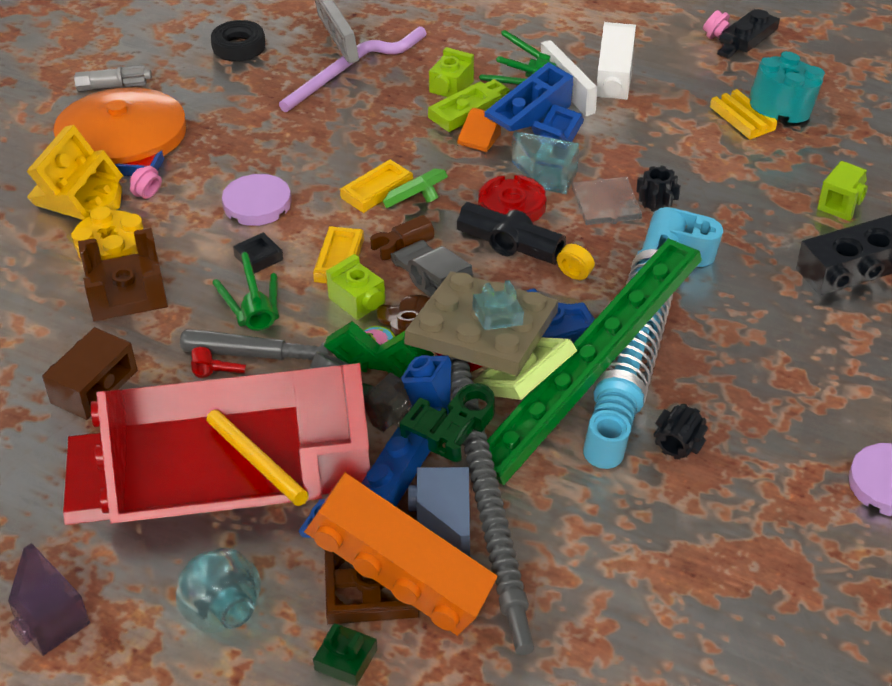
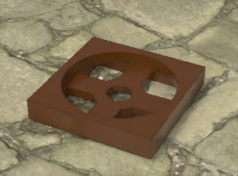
M325 550L327 625L419 618V610L412 605L401 601L381 602L383 585L377 581L373 583L365 582L362 579V575L354 568L338 569L346 560L334 552ZM357 587L358 590L362 591L363 603L344 604L336 596L335 588Z

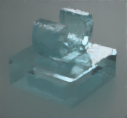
M510 280L505 281L503 291H494L490 283H485L482 293L473 294L472 308L484 330L523 325L524 311L516 299L517 293Z

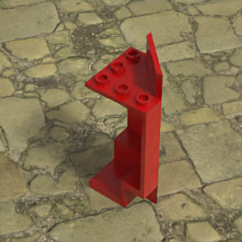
M360 363L96 392L97 401H91V418L93 426L100 427L101 433L68 436L63 507L64 525L110 520V524L291 503L280 490L207 423V415L213 410H219L305 489L309 495L308 500L322 499V495L330 494L344 473L362 483L370 470Z

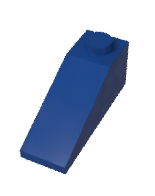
M548 62L487 109L485 117L510 132L531 127L534 121L542 123L553 104L567 109L571 106L574 76Z

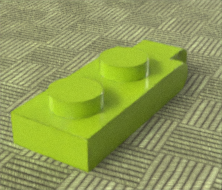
M495 79L487 83L477 82L429 106L428 118L446 131L451 132L464 125L472 108L486 111L507 95L510 89Z

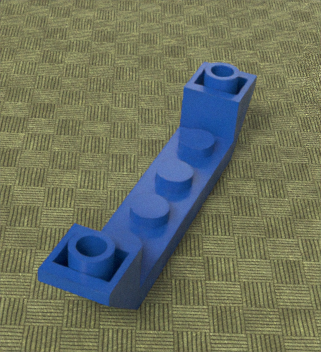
M422 355L415 357L398 382L410 409L419 398H423L430 402V407L438 411L442 407L447 409L448 415V404L451 402V360L449 356ZM399 424L383 451L368 471L362 484L394 506H397L417 474V468L422 466L430 453L427 439L412 432L407 438L402 437ZM319 499L312 508L309 516L298 531L302 537L312 538L304 533V531L326 499Z

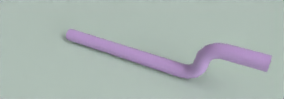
M419 26L403 39L394 43L380 40L364 41L357 45L359 59L371 52L387 55L403 53L422 40L427 34L426 30ZM344 56L340 57L279 102L280 109L283 112L290 111L353 63L349 64Z

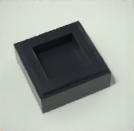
M264 232L233 246L234 256L242 264L241 254L243 252L248 253L254 274L284 260L282 249Z

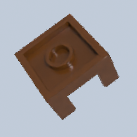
M152 228L134 232L137 254L111 259H101L96 239L78 241L80 257L85 272V278H83L93 322L168 307Z

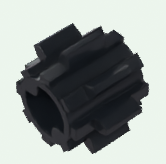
M666 166L649 167L648 171L644 172L643 177H638L636 192L639 193V202H642L644 208L647 207L655 212L660 208L672 207L673 200H679L681 185L677 184L678 176H674L675 172L672 169L669 170Z
M681 404L680 406H675L671 412L666 409L663 410L655 422L658 428L653 434L656 437L655 443L660 446L662 453L674 456V459L679 460L681 457H687L691 452L699 453L706 442L703 436L707 432L708 426H705L707 423L706 419L702 418L698 409L690 408L687 404Z

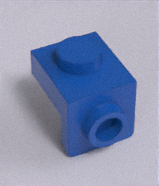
M553 104L542 123L534 121L531 127L536 141L541 147L551 151L557 149L566 153L584 119L581 113Z

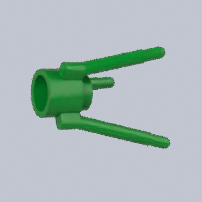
M506 30L501 32L502 36L537 58V60L531 58L527 65L498 56L496 58L497 62L525 71V77H530L548 62L556 66V63L550 62V55L539 52ZM481 74L479 76V79L483 81L495 79L500 83L516 85L526 80V78Z
M243 252L241 258L250 293L244 296L241 308L218 279L213 280V285L236 315L239 326L246 325L254 331L265 330L280 317L277 309V274L272 273L270 275L268 298V296L258 291L249 255L247 252Z

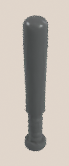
M186 329L180 336V347L185 352H191L196 347H206L212 354L278 360H283L287 357L313 360L317 351L333 356V353L324 347V343L319 347L315 345H299L286 343L285 340L195 329Z

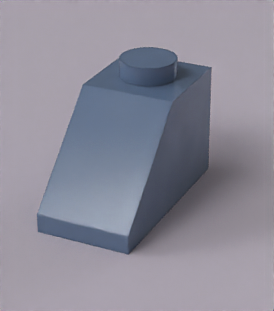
M469 467L417 468V485L408 486L409 511H417V521L470 557Z

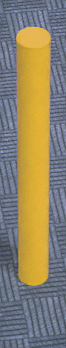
M213 410L207 415V423L294 505L301 506L306 503L309 497L308 492L219 410Z

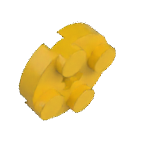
M100 206L92 209L90 216L83 219L75 227L71 237L80 259L78 241L96 239L101 259L105 260L137 254L134 232L144 228L142 219L138 214L119 210L111 211L106 206Z

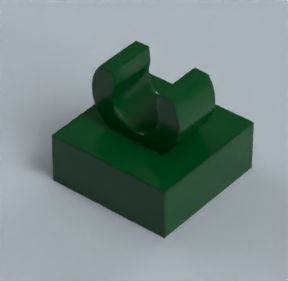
M334 623L313 658L314 670L357 686L377 651V639Z

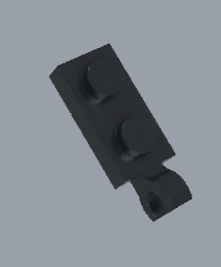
M753 9L722 32L719 40L724 45L717 51V54L730 58L737 50L747 53L778 29L780 18L770 15L765 10Z

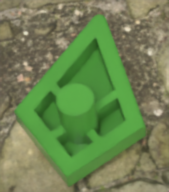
M434 168L389 191L383 203L386 208H389L419 192L422 193L426 203H429L439 198L433 185L444 180L448 175L445 170Z

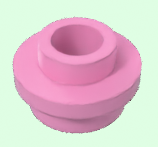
M715 11L703 26V30L707 32L706 36L709 39H713L715 36L720 38L722 32L730 27L728 22L730 15L727 12Z
M153 166L137 169L130 178V192L136 197H143L144 199L152 197L162 183V178L158 175L157 169Z

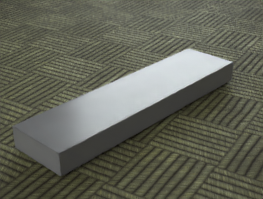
M315 0L318 16L345 60L349 64L359 61L355 34L334 1Z

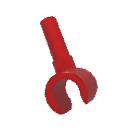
M196 347L191 351L192 372L198 378H206L213 371L245 374L246 364L212 359L211 351L206 347Z

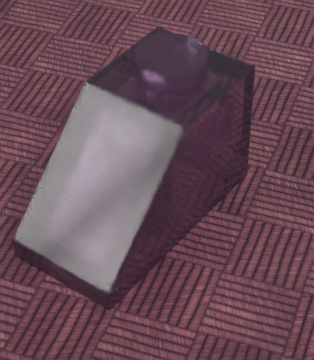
M32 543L24 547L8 598V603L15 618L9 624L18 640L24 646L31 642L44 656L89 625L90 621L82 596Z

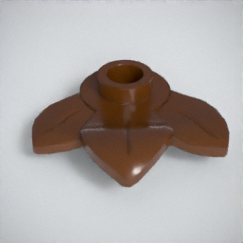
M410 295L403 298L399 306L382 305L377 309V319L380 323L390 326V330L397 336L407 329L430 298L424 295Z

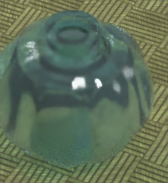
M219 548L213 551L202 552L192 558L181 571L176 590V606L188 622L205 632L217 633L223 632L227 628L234 629L240 627L249 620L258 604L261 590L260 574L253 563L237 550ZM209 609L221 622V624L208 613Z

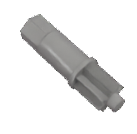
M143 65L76 72L74 75L77 91L146 85L147 79H152L151 70H145Z

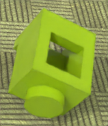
M446 47L443 50V56L429 70V92L449 97L469 87L474 82V54Z
M840 161L823 181L817 209L851 221L856 204L860 205L868 190V185H865L867 170Z
M353 254L326 270L329 299L356 320L386 303L384 280L363 266L357 255Z

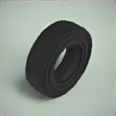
M228 21L217 26L211 33L212 50L217 57L223 60H249L261 54L265 48L266 41L263 28L252 21ZM235 39H247L241 42H230Z

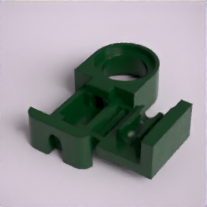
M468 384L462 387L448 404V415L447 409L442 407L438 411L430 407L429 401L419 398L400 422L401 436L407 438L412 432L427 439L428 449L431 452L453 462H460L462 460L461 445L473 429L482 433L495 414L494 393L484 384ZM471 399H481L487 403L486 407L481 410H470L464 406Z

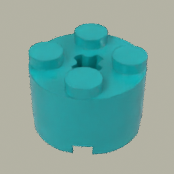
M785 51L781 53V56L764 57L760 61L750 91L751 107L758 113L775 118L776 120L781 115L789 117V123L804 122L810 118L823 83L825 71L800 61V56L793 52Z

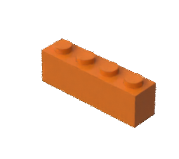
M347 473L342 475L304 531L322 549L334 552L352 564L359 574L374 579L392 591L399 601L414 606L429 616L436 626L443 630L451 631L457 636L476 619L498 577Z

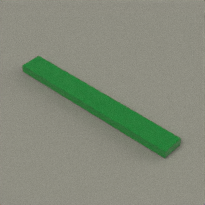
M668 238L574 342L577 352L529 392L487 439L490 446L489 451L492 454L491 460L494 463V470L497 474L496 479L501 485L504 486L698 266L702 261L700 251Z

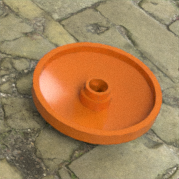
M116 88L93 93L73 102L59 114L53 129L54 136L56 137L65 126L75 125L94 151L104 150L114 164H123L150 157L160 151L163 152V156L170 153L181 143L186 134V119L180 103L163 92L146 88Z

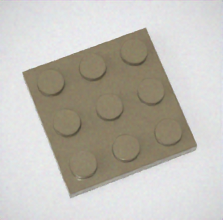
M450 271L405 330L404 344L518 376L557 314L559 300L546 297L539 292H528L509 287L501 282H490L472 277L467 273Z

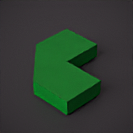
M353 321L329 335L324 343V347L347 364L360 363L361 372H367L369 368L386 371L390 377L395 378L403 376L410 362L415 357L422 355L434 356L431 351L404 344L405 331L380 345Z

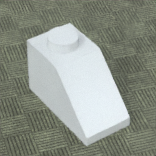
M604 22L598 66L597 97L628 100L636 25Z

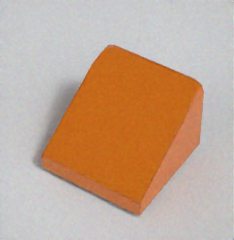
M472 108L460 132L457 144L488 152L501 135V126L485 117V110Z

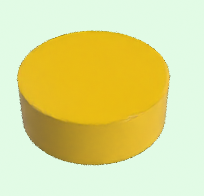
M577 244L565 245L557 255L559 268L572 279H586L595 267L592 255L585 248Z

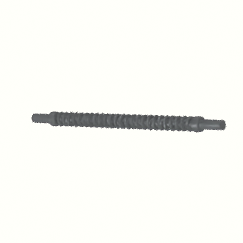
M449 357L451 360V393L453 399L462 387L474 382L472 381L468 362ZM471 399L464 405L470 410H480L478 399ZM473 429L463 442L465 446L464 453L467 455L466 461L469 464L470 479L473 483L472 488L476 493L475 500L478 503L477 509L480 512L481 528L485 532L486 549L490 553L491 570L498 576L495 584L498 585L496 592L499 595V606L502 614L508 617L516 654L527 655L534 651L526 616L529 603L527 595L523 591L524 584L521 581V572L518 570L519 563L515 559L516 551L513 549L514 543L510 538L509 522L505 518L506 511L503 508L504 502L501 499V491L498 489L499 482L496 479L497 474L494 470V463L491 460L492 454L489 451L490 446L487 442V434L485 429L482 433Z

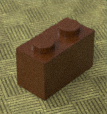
M94 327L81 340L77 341L55 364L51 365L42 375L51 404L88 420L91 417V401H97L96 392L118 390L138 369L131 342Z

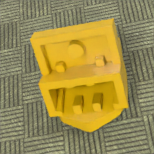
M75 125L65 126L27 170V173L37 184L28 194L27 198L37 207L81 220L89 217L90 211L96 207L106 206L111 211L120 210L122 185L119 181L123 177L122 173L104 150L94 151Z

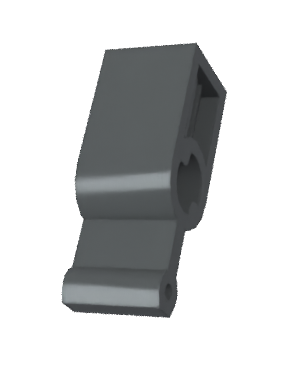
M424 240L417 241L391 253L392 262L395 266H400L409 272L414 285L429 297L434 294L450 271L467 273L473 277L471 264L443 246L432 249Z

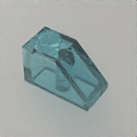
M514 131L512 138V163L523 176L536 180L545 190L567 194L578 171L579 143Z

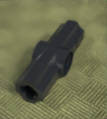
M466 202L462 206L457 219V230L489 241L492 249L502 256H513L516 252H520L556 265L557 255L566 245V236L533 225L531 219L519 210H511L505 215Z

